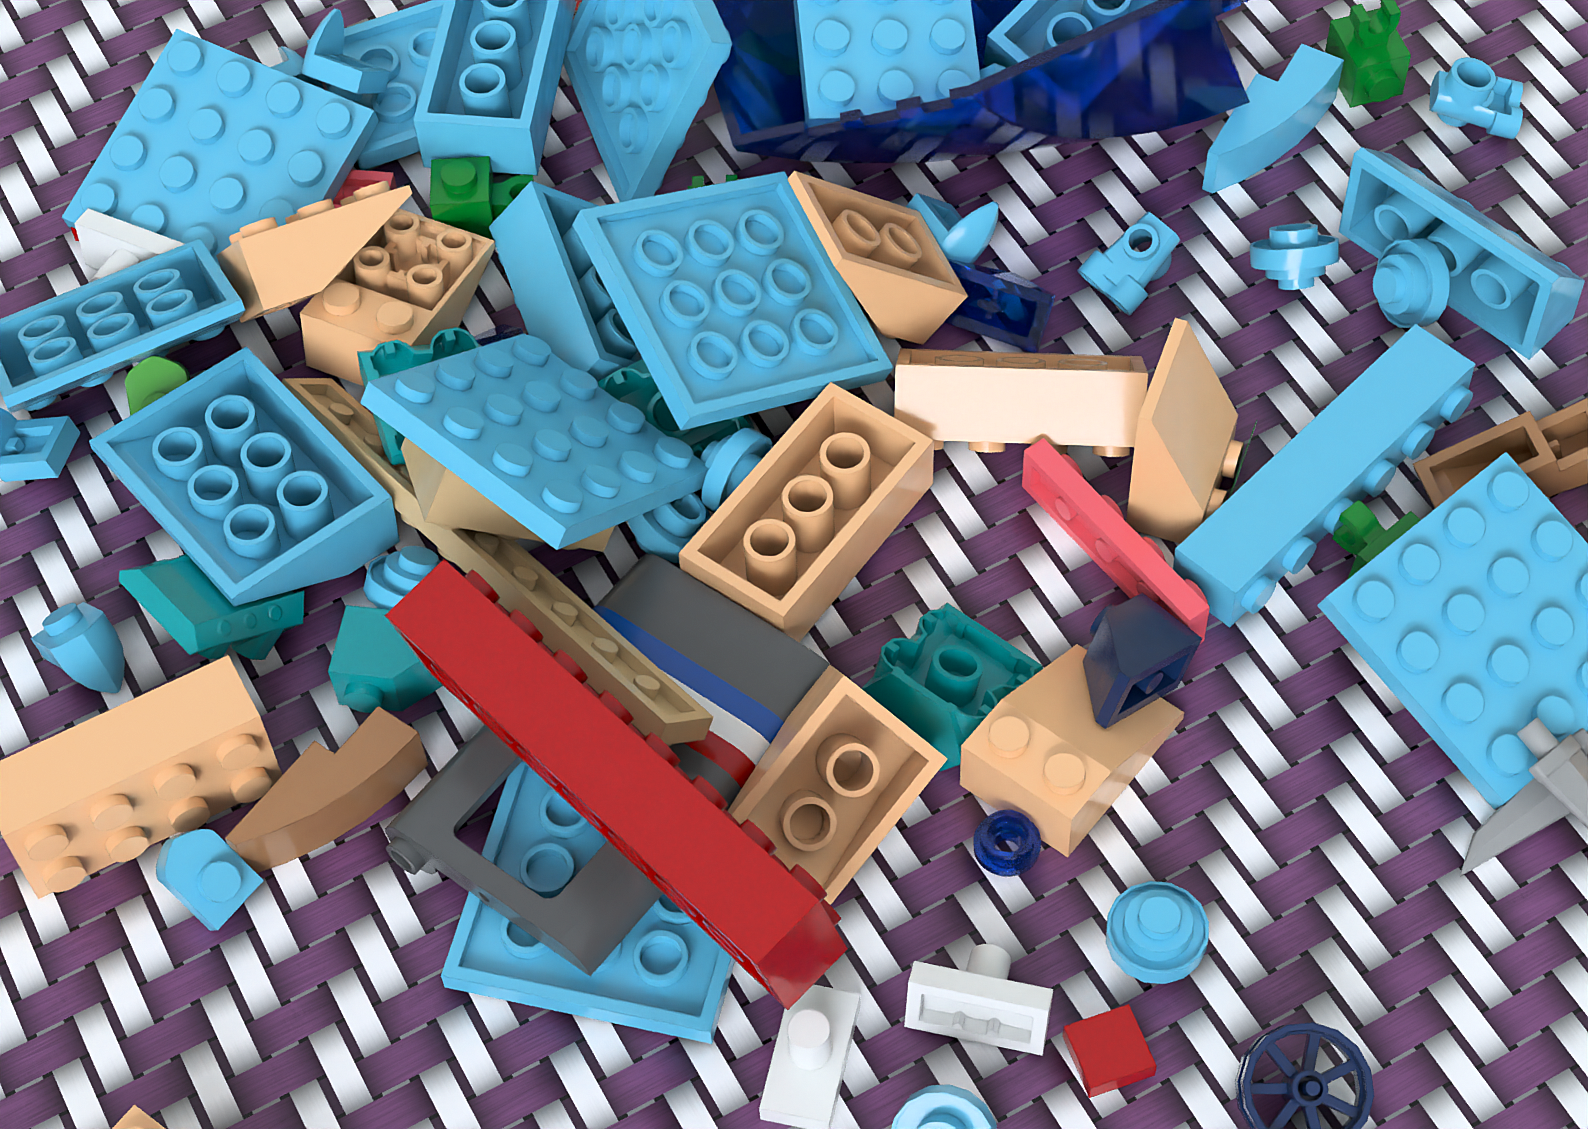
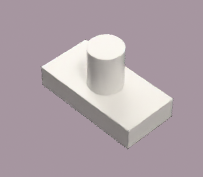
M88 208L74 223L85 265L98 269L89 283L185 244Z
M992 944L977 945L971 950L966 971L914 961L908 982L904 1027L1042 1056L1048 1031L1053 989L1007 980L1011 957L1004 949Z
M813 984L789 1010L784 1009L759 1107L761 1120L804 1129H831L860 1010L859 993Z

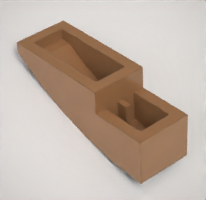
M1588 398L1535 421L1530 411L1525 412L1413 463L1414 470L1434 509L1505 452L1509 454L1546 497L1587 484Z
M378 706L336 753H333L314 740L225 837L227 844L256 873L288 863L330 843L367 820L395 798L428 766L419 732Z

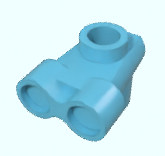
M1470 57L1460 58L1453 63L1449 72L1438 71L1434 76L1430 87L1429 111L1437 113L1438 117L1450 126L1462 127L1470 123L1486 128L1487 134L1513 140L1519 132L1523 117V110L1520 108L1523 83L1495 76L1491 67L1481 60Z
M1148 211L1134 225L1129 227L1106 251L1100 253L1095 250L1077 271L1091 286L1103 293L1120 310L1130 316L1147 298L1148 293L1144 290L1150 281L1159 279L1168 271L1172 261L1171 252L1180 242V238L1172 229ZM1144 242H1152L1150 248L1146 251H1134L1138 245Z

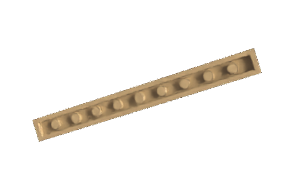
M283 378L282 384L392 496L394 508L401 513V518L405 523L421 531L438 547L437 550L441 556L456 563L464 572L468 573L471 569L476 571L499 595L500 599L497 602L510 613L514 609L519 610L533 623L544 637L541 642L553 654L558 649H561L580 666L588 676L585 682L598 695L604 690L612 694L632 715L634 720L631 724L644 737L653 732L668 746L705 739L714 717L515 540H506L493 533L463 528L446 530L433 523L424 522L406 464L391 465L385 455L374 416L332 378Z

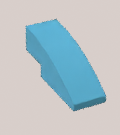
M1301 44L1279 81L1256 74L1208 150L1202 190L1213 194L1239 183L1271 165L1296 146L1319 123L1336 99L1344 60Z

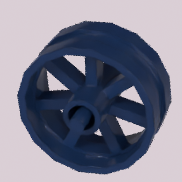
M1314 1022L1278 1026L1259 1036L1241 1057L1235 1079L1237 1106L1249 1129H1283L1298 1107H1302L1307 1129H1321L1316 1106L1320 1104L1349 1117L1340 1129H1361L1368 1121L1374 1099L1371 1069L1359 1047L1339 1030ZM1307 1034L1300 1071L1293 1066L1275 1044L1277 1040L1290 1035ZM1320 1038L1334 1045L1346 1058V1061L1322 1073L1314 1071ZM1264 1051L1284 1074L1281 1083H1251L1255 1065ZM1353 1071L1356 1089L1354 1105L1328 1094V1083ZM1252 1094H1281L1285 1103L1268 1126L1265 1125L1258 1115Z

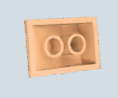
M794 171L787 179L834 267L868 313L874 328L885 337L890 339L900 338L923 345L968 297L920 211Z
M1178 318L1174 319L1138 415L1126 522L1137 532L1181 544L1226 501L1227 491L1220 490L1219 488L1223 476L1235 478L1242 457L1244 442L1234 440L1238 414L1190 324L1188 321Z
M1078 644L1001 699L961 745L960 785L1066 857L1070 856L1184 717L1183 711L1160 697L1106 729L1095 721L1082 662L1088 650Z
M829 665L787 717L731 804L728 812L740 825L746 819H749L760 828L777 847V851L774 854L789 870L796 864L804 868L827 892L828 895L824 899L831 905L948 758L844 674Z

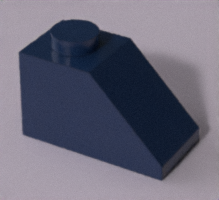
M1144 593L1118 606L1114 603L1109 604L1098 614L1091 625L1090 635L1094 638L1082 662L1095 721L1106 729L1178 688L1203 639Z

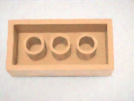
M830 382L678 553L680 569L800 642L933 484L934 440Z
M229 655L0 760V832L38 899L53 892H64L72 889L81 883L86 876L115 862L130 861L141 855L147 847L178 832L183 833L195 830L205 824L210 817L239 803H249L258 800L279 780L282 772L263 722Z

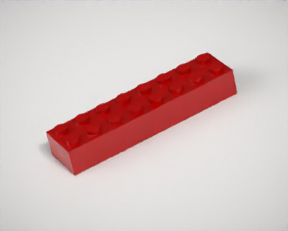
M443 559L385 615L388 621L434 678L784 1008L789 1010L848 949L835 928L842 919L824 899L828 895L824 888L800 865L796 864L789 870L774 854L777 851V847L760 828L749 819H746L740 825L725 809L728 806L727 801L707 780L700 775L691 780L677 766L681 761L666 743L653 732L644 737L631 724L634 720L632 715L612 694L604 690L598 695L585 682L588 676L580 666L561 649H558L553 654L541 642L544 637L540 631L519 610L514 609L509 614L497 602L500 597L496 591L476 571L471 569L465 576H462Z

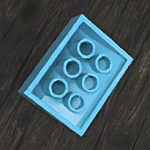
M201 238L0 319V393L11 414L22 409L27 411L41 409L51 404L57 398V395L78 386L92 387L99 385L111 378L114 371L136 362L140 363L142 360L153 355L164 357L168 354L170 348L189 340L202 341L217 336L225 329L226 325L240 319L245 312L244 305Z
M247 346L89 440L91 449L233 606L349 575L400 542L392 496Z

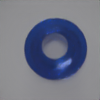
M1000 810L985 818L978 825L973 838V851L979 864L990 873L1003 877L1017 876L1030 870L1037 862L1041 851V837L1034 823L1022 813L1014 810ZM1001 841H1011L1019 849L1013 852H1003L996 849L995 846Z

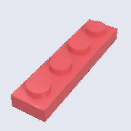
M1044 438L1025 449L1022 487L1130 599L1144 593L1203 638L1201 643L1204 642L1210 606L1202 590L1189 579L1183 580L1166 563L1165 557L1158 545L1149 537H1141L1124 520L1120 508L1113 499L1107 495L1100 496L1083 478L1079 466L1070 456L1066 454L1060 455Z

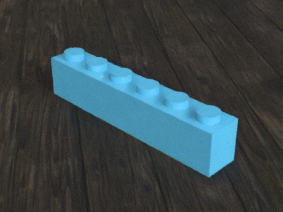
M1414 324L1175 548L1173 570L1183 580L1189 579L1202 590L1210 606L1209 613L1229 628L1245 612L1257 613L1271 598L1276 588V583L1288 571L1292 574L1300 572L1315 553L1317 543L1327 533L1334 535V532L1344 525L1339 521L1343 511L1358 499L1362 501L1368 494L1372 497H1377L1381 494L1394 477L1396 467L1407 456L1412 460L1418 458L1433 439L1435 429L1445 420L1450 423L1455 422L1464 413L1473 397V392L1469 390V385L1475 363L1417 324Z

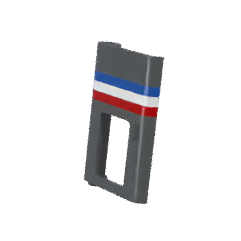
M646 553L593 608L600 617L714 717L704 740L677 743L668 747L681 761L677 766L691 780L700 775L722 795L728 803V806L725 808L728 811L787 717L830 664L811 649L654 554ZM483 724L385 828V833L390 841L386 846V850L390 857L410 874L416 875L420 870L429 874H435L439 870L481 899L485 905L499 912L581 971L591 976L660 898L663 892L608 841L559 895L553 898H543L458 840L456 833L460 827L523 761Z

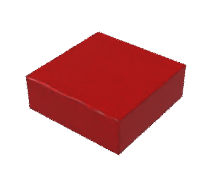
M1129 1004L1063 1026L1062 1037L1089 1098L1155 1076L1157 1065Z

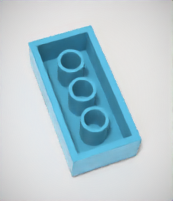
M444 0L413 119L423 167L431 168V160L490 156L492 172L538 176L576 8L575 0Z

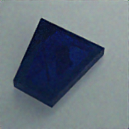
M947 258L968 297L945 320V323L1037 353L1056 295L1016 273Z

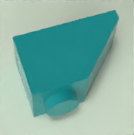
M346 605L328 669L339 705H347L356 711L372 713L378 706L384 710L402 712L443 686L427 671L385 617L390 610Z

